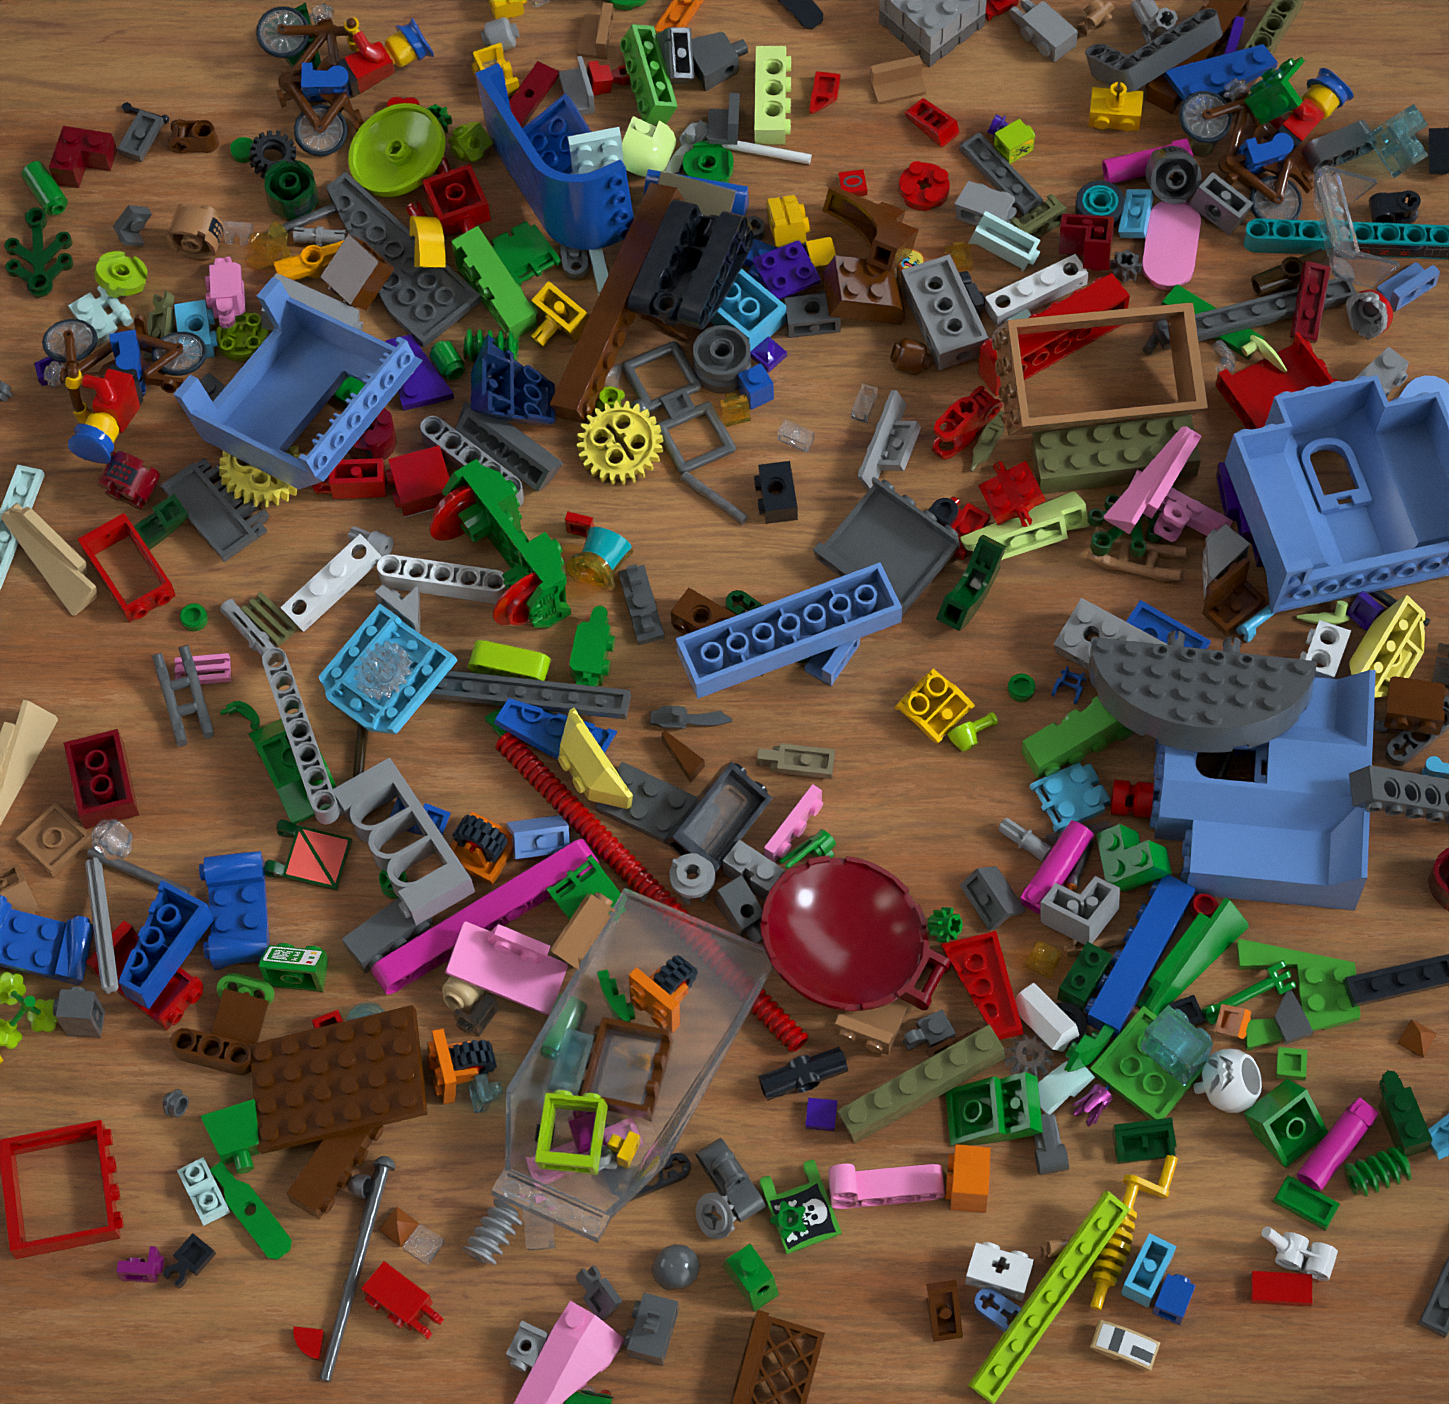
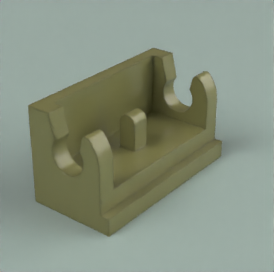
M1049 194L1046 196L1047 200L1039 207L1019 219L1015 217L1009 219L1010 224L1039 239L1061 224L1062 213L1066 214V207L1053 194Z

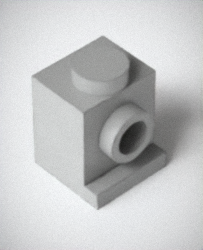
M521 1321L519 1329L506 1353L507 1359L510 1361L509 1365L521 1372H525L526 1369L531 1371L549 1337V1333ZM523 1343L531 1344V1348L528 1351H522L520 1348Z

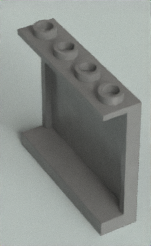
M873 477L871 479L873 486L823 545L819 542L813 549V552L818 561L840 577L881 562L901 604L903 617L959 549L958 533L949 525L943 527L936 522L937 518L928 510L921 511L918 509L916 503L905 494L900 496L894 491V486L885 479L880 481Z

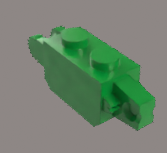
M601 605L592 608L593 611H591L592 614L590 615L589 622L583 621L576 628L569 667L571 668V677L577 685L602 686L604 676H609L611 660L607 659L609 652L614 651L616 637L611 635V627L608 625L609 619L607 618L608 611Z

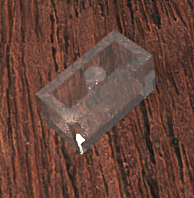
M862 383L851 410V419L864 423L868 422L878 397V388Z
M784 419L777 431V440L807 453L814 442V431Z

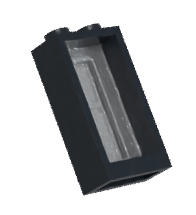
M731 761L718 770L667 835L664 842L680 856L690 853L699 854L712 863L716 872L722 865L724 858L735 844L743 838L773 798L767 793L768 790L764 785L757 781L754 782L746 775L747 771L741 765Z

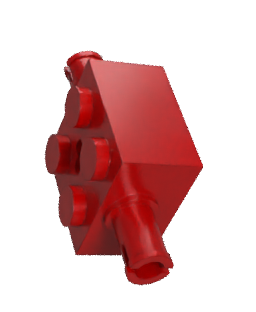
M442 157V164H439L435 170L436 176L422 180L425 198L433 216L437 217L441 223L444 237L462 231V234L475 228L476 225L491 221L488 202L471 164L451 170L447 158Z

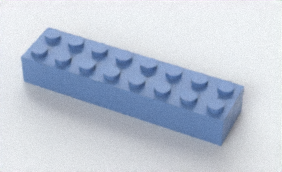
M881 562L678 637L676 638L677 654L698 699L901 623L902 607Z

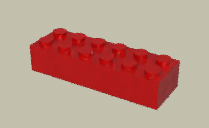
M1113 273L1105 277H1098L1086 288L1075 290L1068 298L1061 302L1056 301L1045 311L1039 314H1032L1028 318L1128 309L1130 295ZM1122 325L1018 334L1024 381ZM990 338L980 346L978 374L996 397L999 395L1001 381L1000 376H997L995 371V362L998 360L997 352L993 349L992 338Z

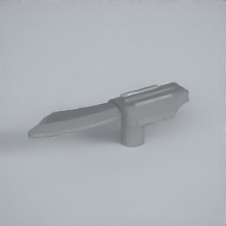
M699 120L696 123L689 124L679 137L681 147L670 159L665 170L666 172L674 174L680 172L684 154L693 149L694 144L704 141L707 137V123Z

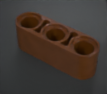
M189 1028L177 1029L170 1038L171 1047L176 1056L184 1062L235 1075H246L251 1072L252 1054L250 1048L243 1042ZM192 1041L188 1048H179L182 1042ZM219 1048L215 1055H206L209 1049ZM237 1055H246L245 1060L242 1062H233Z

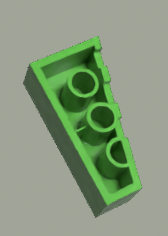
M477 226L452 240L456 269L464 280L481 295L482 304L504 333L508 336L509 331H512L514 339H517L538 327L536 318L538 311L531 301L528 302L522 288L514 281L480 228Z
M1098 696L1091 699L1092 703L1082 712L1075 709L1062 719V724L1057 725V723L1053 722L1023 740L1021 753L1037 779L1045 775L1047 777L1058 772L1061 767L1069 763L1071 765L1079 763L1084 759L1085 755L1093 751L1095 753L1103 751L1110 743L1116 740L1123 741L1129 738L1133 731L1116 720L1102 705Z

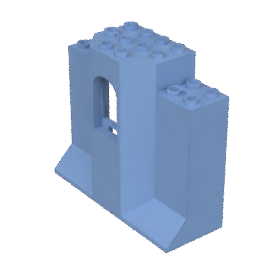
M1377 375L1370 377L1360 376L1350 381H1335L1326 386H1311L1301 391L1282 392L1274 397L1264 427L1253 430L1243 429L1234 433L1225 459V465L1266 570L1271 613L1352 597L1363 591L1370 593L1449 576V414L1440 392H1423L1414 397L1405 399L1399 397L1388 402ZM1325 450L1340 454L1346 462L1356 489L1324 495L1310 461V455ZM1351 498L1352 502L1339 505L1337 500Z
M1376 670L1364 671L1341 679L1315 677L1309 704L1306 710L1299 715L1298 721L1280 736L1255 747L1248 748L1247 745L1233 747V749L1256 751L1254 783L1204 777L1196 769L1195 760L1199 752L1165 746L1158 743L1156 738L1155 752L1157 753L1153 770L1155 781L1150 828L1155 829L1154 839L1183 841L1182 857H1184L1181 867L1180 881L1196 888L1194 895L1209 894L1212 897L1345 910L1356 909L1367 880L1370 812H1366L1365 808L1353 806L1349 773L1369 765L1372 766ZM1261 762H1267L1266 775H1261Z

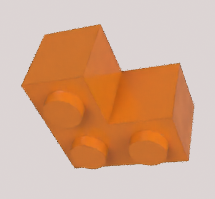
M955 1145V1153L949 1154L947 1171L953 1173L947 1174L945 1200H951L950 1210L986 1213L990 1176V1147Z

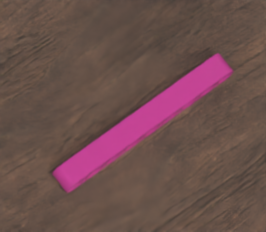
M583 839L576 840L380 959L372 966L371 973L385 994H393L450 959L464 922H469L485 930H489L490 927L494 929L498 924L505 926L551 898L552 896L546 888L550 885L553 887L568 876L566 873L569 870L573 872L585 863L589 855H592L598 864L599 861ZM590 865L588 868H586L584 871H582V872H581L580 874H578L576 877L579 878V877L582 876L585 872H587L589 869H591L593 866ZM570 880L568 883H566L564 886L558 889L556 893H559L568 885H570L572 883V880Z

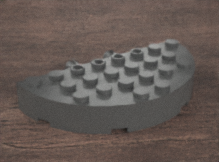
M1176 631L1168 633L1167 645L1092 637L1089 675L1092 686L1098 692L1099 701L1125 727L1138 735L1148 734L1158 739V743L1165 746L1195 752L1232 751L1233 747L1247 745L1248 748L1255 747L1280 736L1298 721L1299 715L1306 710L1312 696L1317 661L1240 653L1241 641L1234 637V645H1231L1232 637L1224 639L1223 651L1184 647L1185 635L1181 631H1178V639H1175Z

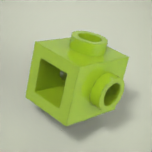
M469 122L466 125L458 126L453 130V136L447 140L451 146L450 151L455 158L460 161L475 162L483 157V151L493 144V141L480 122Z

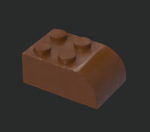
M835 255L822 272L829 317L901 325L904 321L905 313L897 268L889 272L867 263L868 259Z

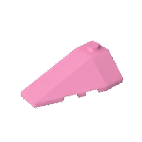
M570 1301L553 1327L514 1404H564V1401L578 1389L580 1391L599 1371L602 1372L611 1364L625 1339L596 1315Z

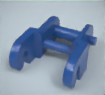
M1067 666L1065 670L1062 669L1061 671L1063 674L1062 678H1057L1051 696L1055 697L1056 691L1063 685L1076 689L1073 704L1077 705L1083 690L1081 684L1083 681L1086 682L1087 678L1084 677L1085 672L1079 675L1069 671V666ZM1068 676L1079 681L1075 685L1065 681L1066 677Z

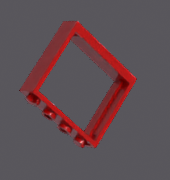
M102 1120L0 1139V1169L9 1250L15 1259L121 1239L120 1229L124 1228L122 1212L117 1211L116 1201L120 1200V1190L118 1183L113 1182L112 1174L117 1173L115 1157L114 1155L110 1156L109 1146L113 1145V1135L111 1128L107 1129ZM97 1139L108 1226L26 1242L16 1155Z

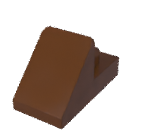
M956 1280L926 1284L928 1296L926 1302L933 1342L963 1338Z

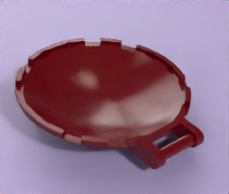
M828 855L808 859L806 863L790 868L775 882L763 906L761 916L762 941L774 969L797 993L828 1008L843 1011H865L883 1007L900 998L920 1010H928L932 1003L931 996L943 974L948 972L952 964L948 958L929 948L926 931L927 922L920 904L917 905L908 893L909 889L889 871L860 858L846 856L845 859L830 858ZM925 965L933 968L922 991H919L914 986Z

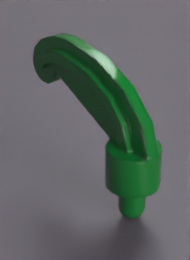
M231 702L225 705V709L220 711L221 715L227 713L231 715L238 712L252 722L250 724L252 730L259 728L260 719L258 714L245 702Z

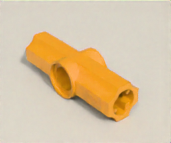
M344 240L324 247L309 245L302 250L301 254L275 261L273 263L276 273L291 280H297L306 276L314 279L320 278Z

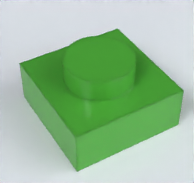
M1278 1047L1276 1078L1305 1081L1307 1050Z

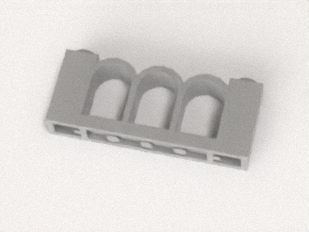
M390 757L333 789L339 807V817L344 815L349 824L353 823L357 836L363 842L369 844L375 864L381 870L388 873L394 893L401 899L398 907L406 919L411 917L417 926L475 892L471 877ZM397 797L406 808L379 824L365 825L361 823L368 813ZM415 825L418 826L424 835L420 840L396 853L385 854L379 851L388 840ZM434 853L437 854L443 863L442 867L417 881L402 882L398 880L403 871Z

